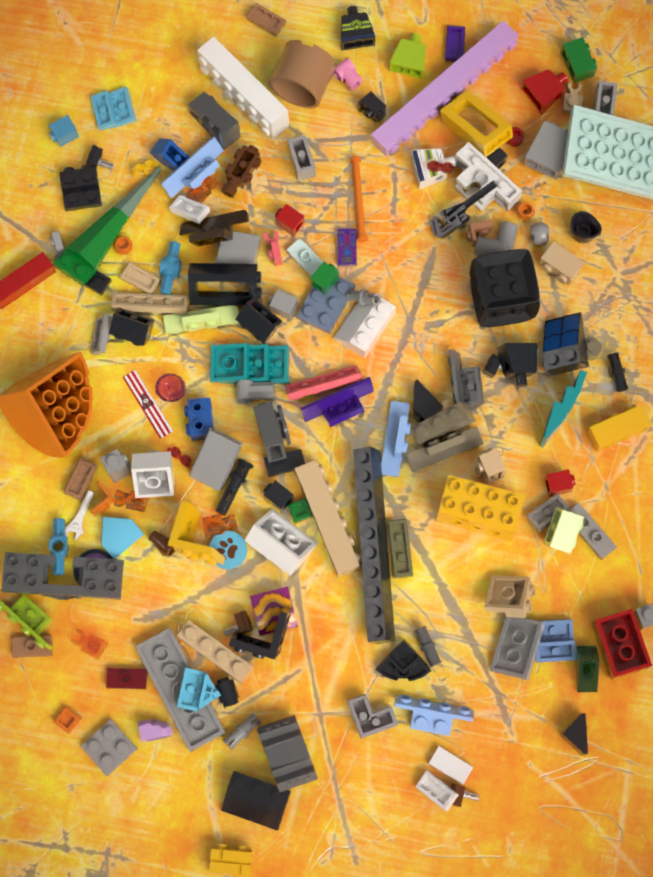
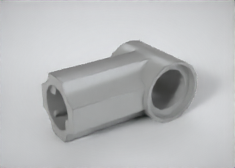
M237 381L238 402L249 403L254 400L274 399V382Z

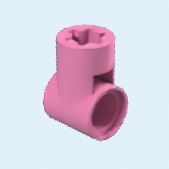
M345 58L335 66L336 69L333 74L340 82L344 81L350 90H355L362 84L363 79L356 72V68L349 58Z

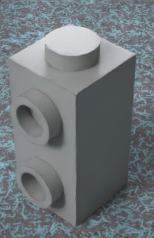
M115 449L100 458L114 483L131 474L129 471L131 465L124 452L120 454L118 449Z

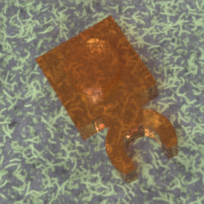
M208 176L199 187L190 189L185 196L202 203L212 193L211 189L217 187L219 183L216 178L211 179Z
M77 629L76 632L81 635V638L79 640L71 638V642L75 645L82 644V652L99 660L108 642L92 633L87 638L82 630Z

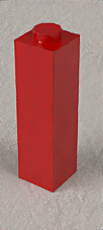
M41 252L0 280L1 310L56 273L53 264L44 252Z

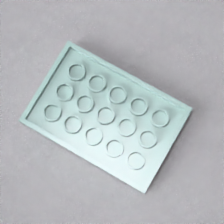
M573 105L570 113L562 176L653 200V126Z

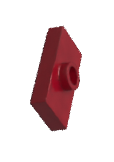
M107 668L106 688L146 690L148 671L147 669Z

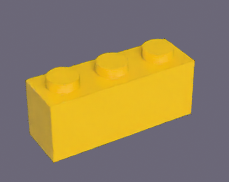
M632 405L621 414L616 412L609 415L605 421L597 420L591 423L587 433L596 451L599 452L649 430L652 424L642 405L637 407Z

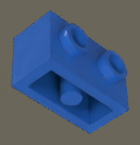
M211 398L187 399L188 405L184 406L185 417H189V424H186V435H190L191 441L205 440L204 437H206L209 429L213 428Z

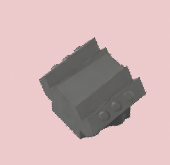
M295 715L257 727L279 792L318 779Z

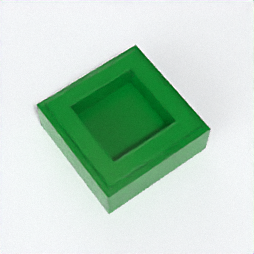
M306 498L288 505L295 524L313 517Z

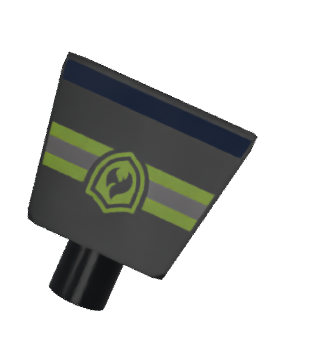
M357 6L348 7V15L341 16V50L375 46L376 37L367 13H358Z

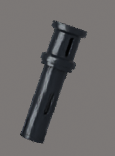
M240 458L237 460L238 464L234 472L230 474L231 480L215 512L223 516L226 515L241 484L244 485L246 483L245 478L250 469L254 467L251 463ZM231 492V495H230L228 501H226V499H227L229 493Z

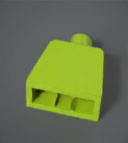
M412 33L410 40H400L390 60L389 71L423 79L426 45L420 43L421 35Z

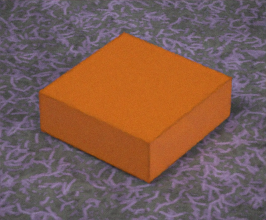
M65 706L53 722L70 734L82 718Z

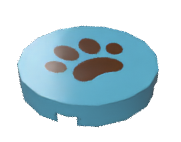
M220 532L213 537L209 544V547H213L225 557L223 565L216 563V566L220 569L231 570L239 567L246 559L248 551L246 542L236 532Z

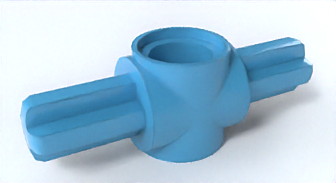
M177 241L170 242L168 254L162 258L159 273L163 277L160 292L165 295L171 294L173 281L179 278L181 272V261L178 259L181 244Z
M63 518L53 520V536L50 537L49 541L50 555H56L53 575L57 576L64 575L65 557H68L69 551L68 537L65 536V519ZM57 543H63V548L60 551L54 550Z

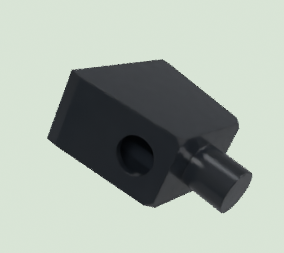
M504 343L497 347L503 374L505 377H515L516 387L528 386L527 377L537 372V343Z

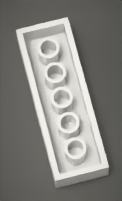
M212 37L197 50L201 72L204 75H209L212 78L213 84L218 88L221 87L224 90L225 96L230 100L233 99L241 112L245 111L253 124L257 123L261 127L260 129L265 136L269 135L272 139H275L289 127L288 110L215 37Z

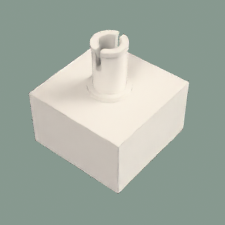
M153 450L148 453L132 454L131 473L135 498L174 496L175 478L171 451L159 452L154 450L153 453Z

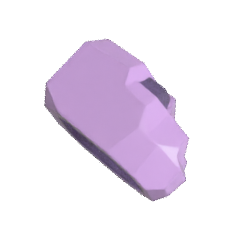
M157 719L138 722L142 742L172 736V727L167 722H160Z

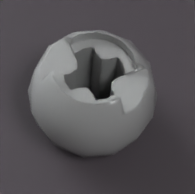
M537 222L530 226L531 242L533 244L541 246L549 242V227L546 223Z

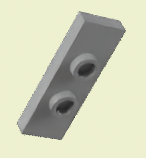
M580 503L569 510L584 517L583 527L578 533L601 560L617 548Z

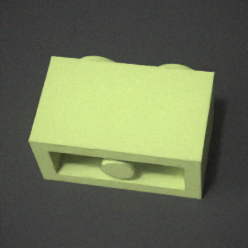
M556 506L543 543L551 548L571 554L572 549L575 548L577 543L576 537L578 532L583 527L584 517Z

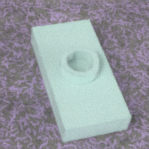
M300 238L286 249V252L310 277L323 263Z

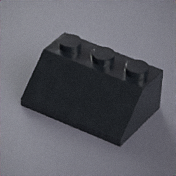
M233 771L221 811L278 831L292 792L290 790L279 792L278 787L273 784Z

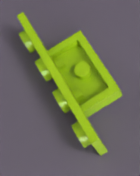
M25 594L11 608L0 599L1 612L5 609L9 613L7 617L14 624L19 622L22 625L20 629L27 636L32 634L36 638L34 642L40 648L46 647L49 650L53 648L40 636L43 630L53 621Z

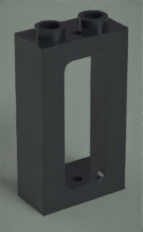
M189 263L188 286L190 305L244 306L253 298L257 300L261 298L262 289L258 287V283H261V271H257V264ZM198 282H247L249 284V292L198 291Z

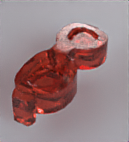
M431 161L427 164V169L431 172L442 171L447 174L455 172V166L450 162L442 164L438 161Z
M168 447L167 451H171V456L179 459L183 466L189 468L192 466V460L188 455L181 456L179 448Z

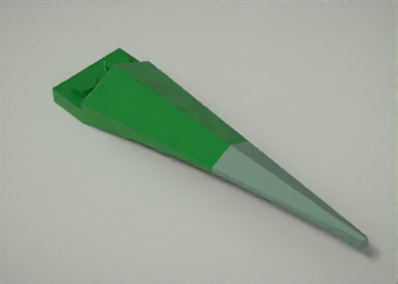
M158 167L69 244L53 263L54 267L81 286H84L95 275L129 217L161 172V167Z

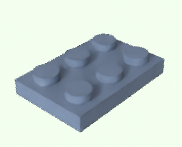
M339 277L326 295L312 286L296 318L325 333L331 334L348 302L346 294L349 293L348 290L355 289V284Z

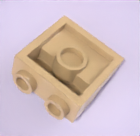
M492 575L484 606L485 611L503 612L506 614V617L526 618L527 613H531L532 603L530 597L535 596V586L532 585L530 577Z

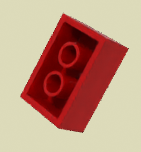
M633 609L599 618L592 622L611 680L649 669L652 666Z

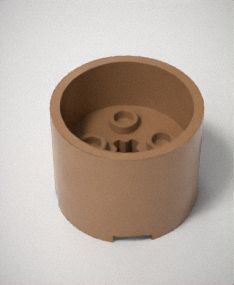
M290 40L286 43L272 73L269 86L276 95L293 105L302 108H316L319 106L336 69L333 64L334 59L328 52L317 45L311 47L302 44L301 40Z

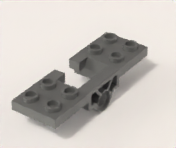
M5 552L2 592L37 594L59 600L82 599V597L121 600L124 560L74 557L73 568H80L78 586L48 584L49 566L55 567L56 555Z

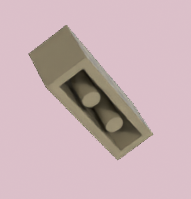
M459 402L412 426L411 429L418 445L427 446L429 441L434 439L440 440L446 437L445 435L456 432L476 420L469 404Z

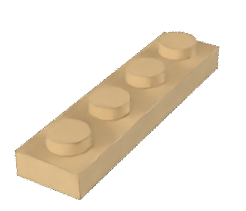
M114 292L111 308L112 311L122 308L132 312L187 314L189 299L188 296Z

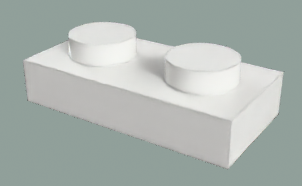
M181 195L169 207L171 213L198 224L210 212L207 205Z

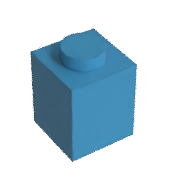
M68 115L49 125L51 132L48 134L53 143L57 142L60 147L79 137L77 129Z

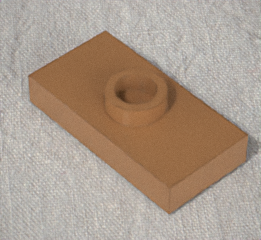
M258 3L253 6L246 16L247 20L275 37L286 25L285 19Z
M80 458L63 493L82 501L98 466Z
M41 636L53 647L52 636ZM35 637L12 638L13 658L53 656V648L51 650L46 647L40 648L34 642Z

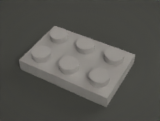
M505 617L490 671L529 681L545 624L527 618Z

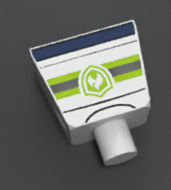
M440 148L411 151V160L419 189L445 180L447 178V169L456 167L455 157L444 158Z

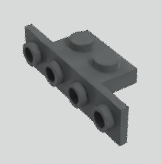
M453 349L449 350L450 357L448 362L452 368L451 382L454 386L453 400L455 404L464 402L469 404L470 407L485 404L480 367L474 366L462 369L460 353Z

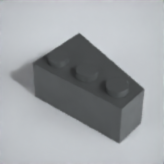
M203 92L188 104L189 113L211 137L214 136L223 150L241 137L239 122L222 108L213 96Z

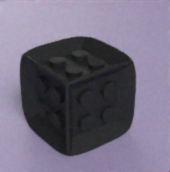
M514 249L481 255L472 260L469 272L474 308L480 327L517 324L537 316L540 308V294L534 262L529 250Z

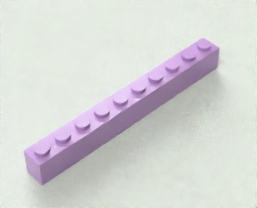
M503 20L371 134V143L385 156L396 152L403 141L407 142L416 130L419 131L425 126L430 118L434 119L440 109L451 103L454 97L462 94L469 84L473 85L482 73H487L491 69L492 64L500 62L506 52L514 50L518 44L519 35Z

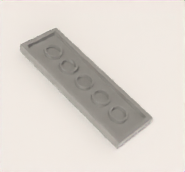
M171 628L135 646L190 753L225 734L210 703L197 711L176 707L184 668H192Z

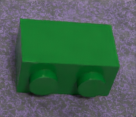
M584 38L562 44L560 53L573 83L594 77L597 62L594 58L592 59L590 46L588 43H585Z

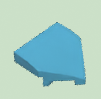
M102 516L101 545L113 559H116L144 535L132 519Z
M184 668L176 703L177 708L197 711L221 696L208 674L203 671Z

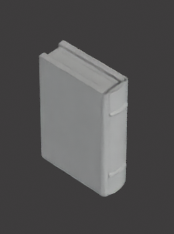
M210 428L206 437H204L205 440L194 464H192L189 476L220 491L226 483L243 443L214 428Z

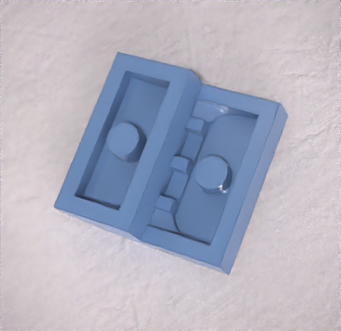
M539 620L545 626L535 657L536 663L576 660L573 620Z

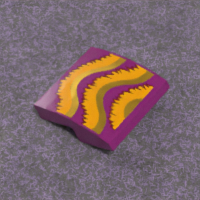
M288 587L250 596L260 636L274 633L280 611L285 606L293 608ZM292 609L287 629L298 627L294 609Z

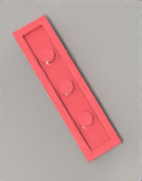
M354 365L287 384L284 387L289 400H298L303 396L315 395L328 389H336L341 385L354 384L362 380V376L358 366Z

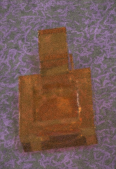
M116 490L114 498H116L114 506L122 507L126 504V509L145 512L149 497L135 498V491L133 490L129 494Z
M221 514L202 518L205 538L225 534L224 529L238 530L235 514L222 518Z

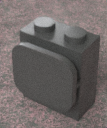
M272 402L259 403L253 409L268 463L285 459L287 456L284 439L287 445H291L281 405H277L278 412H276Z

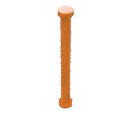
M352 156L350 157V162L353 168L358 236L356 238L357 242L368 241V236L365 234L359 164L361 157Z

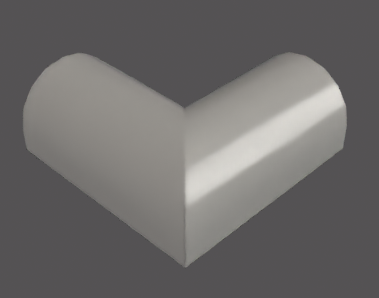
M501 222L497 240L478 236L474 255L481 256L494 252L513 250L518 225L512 222Z
M366 694L347 700L360 739L398 726L392 706L372 712Z

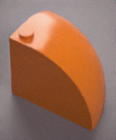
M74 353L52 362L0 393V409L11 426L28 444L51 457L62 458L68 455L79 443V438L83 431L86 430L90 420L93 393L88 378L90 373L82 353Z

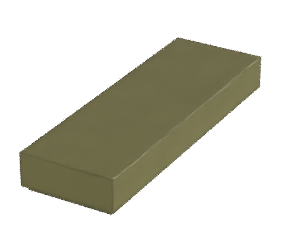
M407 519L388 520L394 579L413 577Z

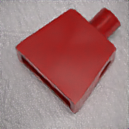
M547 69L524 79L521 89L542 115L562 97L564 92L563 84L568 81V78L564 72L555 76L551 70Z

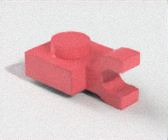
M274 231L275 237L273 239L268 238L267 233H263L265 242L271 245L272 248L268 249L270 260H274L275 266L282 265L278 231Z

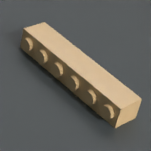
M314 460L294 468L338 578L359 570V564L362 563L358 552L354 553L352 548L355 545L351 534L347 535L344 529L347 527L344 517H340L337 512L340 508L337 500H332L330 493L333 491L329 481L325 482L323 475L326 474L322 464L318 465L317 461Z

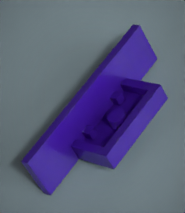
M367 377L301 407L304 421L308 422L323 415L329 427H332L365 412L358 398L374 392L371 378Z

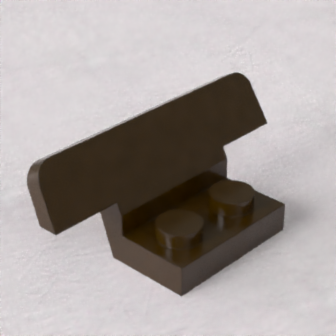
M240 210L204 218L200 224L193 221L184 222L181 225L179 235L191 234L189 235V242L197 247L233 240V225L249 222V214L246 210Z

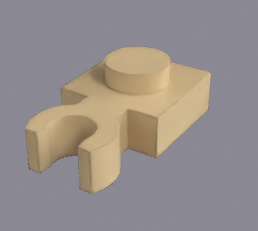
M569 82L567 87L569 94L565 93L562 113L570 114L573 105L582 107L583 95H578L582 89L581 83H579L577 89H573L571 87L572 82Z

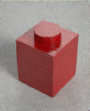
M288 204L283 208H279L275 214L276 225L293 237L305 223L304 215Z
M569 469L546 474L544 478L549 497L557 493L560 495L572 492L576 485L574 475H570Z

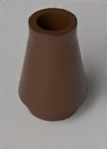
M153 531L150 534L148 540L153 543L162 556L170 557L175 553L174 547L168 546L169 537L157 531Z

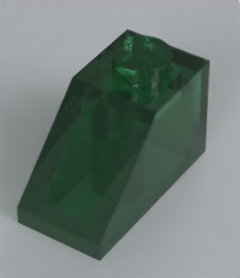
M576 646L577 692H597L600 660L596 646Z

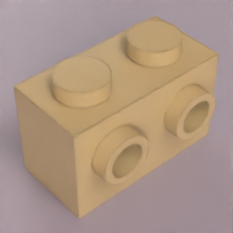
M554 241L541 257L539 265L545 272L555 275L559 282L570 285L582 270L585 262Z
M488 448L480 452L481 455H479L476 463L477 467H475L477 476L479 478L482 477L486 485L502 479L506 468L497 448L494 450Z

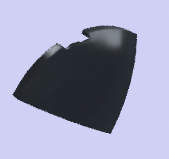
M405 639L375 668L381 675L396 681L398 678H408L409 681L417 680L431 672L429 666Z

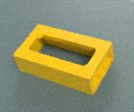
M469 90L458 95L455 100L440 110L442 123L466 143L470 142L485 157L489 156L513 137L512 125ZM470 106L497 129L484 136L458 114Z

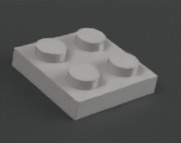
M112 719L81 745L83 750L107 777L138 750Z

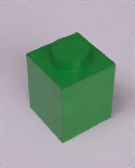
M323 262L310 277V285L326 295L339 279L338 269L331 263L328 265L326 262Z

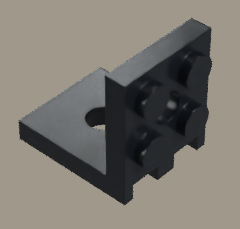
M285 606L280 611L271 643L236 633L231 638L229 646L234 647L233 650L240 653H245V651L253 653L252 656L264 659V657L275 660L278 654H280L293 608Z

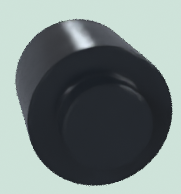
M228 677L217 680L218 684L215 685V688L221 694L218 697L220 704L223 703L224 708L239 703V695L234 680H229Z

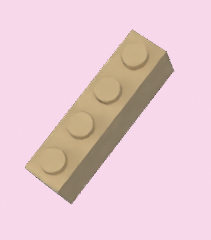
M188 620L177 635L179 640L241 685H243L254 670L252 665L190 620Z

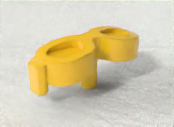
M147 160L143 164L135 165L131 171L132 177L134 178L135 175L142 171L147 176L148 172L146 169L158 168L156 161Z

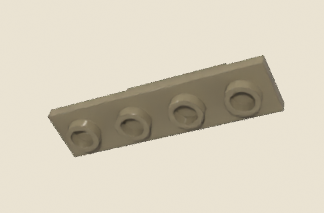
M475 426L460 433H449L445 435V439L440 441L439 439L429 441L427 446L407 453L406 457L412 472L483 445L478 427Z

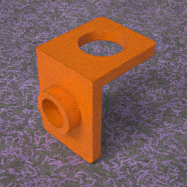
M99 481L96 483L107 498L90 511L93 517L99 513H105L110 508V504L114 502L112 496Z

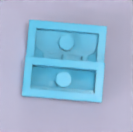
M126 86L110 93L105 90L90 96L99 130L111 129L137 121L130 92Z

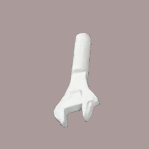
M87 490L77 516L65 527V536L68 537L69 531L75 532L74 540H77L80 535L84 534L82 527L83 518L94 492Z

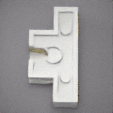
M470 142L456 153V165L463 172L456 178L457 184L455 188L467 199L493 180L498 185L474 203L480 211L493 200L508 211L520 200L522 190Z

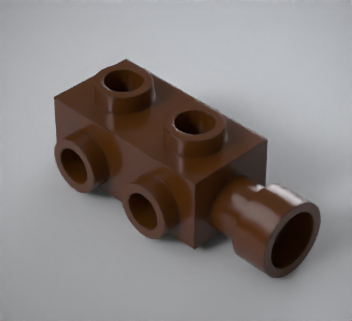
M243 145L242 149L238 148L234 154L235 161L233 164L229 163L225 170L228 182L221 189L224 195L234 198L237 193V187L243 189L246 184L251 182L253 171L259 168L262 161L259 150L255 146L249 145L247 147Z

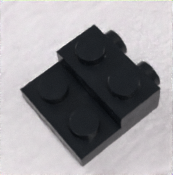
M87 164L83 165L82 169L74 170L73 167H67L63 169V172H59L66 212L102 206L96 167Z

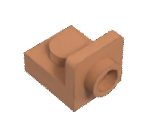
M492 220L469 224L466 237L468 242L471 241L472 247L476 246L477 235L484 237L492 232Z

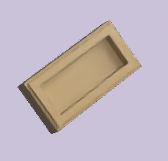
M131 262L127 264L120 275L121 280L146 294H154L161 283L160 278Z

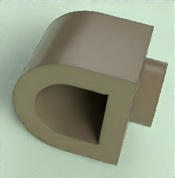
M587 335L585 339L587 356L589 361H593L598 358L602 345L597 339Z

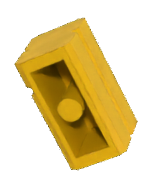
M216 844V848L211 847L209 873L251 876L253 851H248L249 847L237 846L236 850L228 849L229 845Z

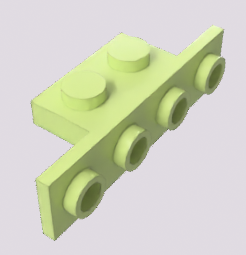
M229 305L189 311L187 314L163 315L166 334L237 324L239 322L235 318L239 314L238 306Z

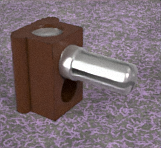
M241 611L234 614L237 624L224 629L223 633L225 636L236 632L244 634L253 631L248 612Z
M451 784V789L459 794L452 804L453 806L461 807L463 798L478 801L479 798L475 797H479V794L468 792L464 786Z

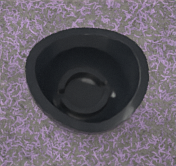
M579 211L573 215L570 221V233L575 241L583 244L589 243L601 234L602 227L593 215L585 211Z

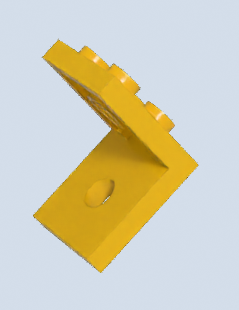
M181 501L168 546L174 547L175 551L187 556V559L198 562L201 559L205 560L204 563L216 566V563L223 565L225 557L213 547L193 543L202 513L189 502Z

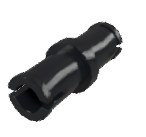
M619 352L607 355L611 367L610 374L614 378L616 391L628 390L629 387L624 374L626 371L622 367Z

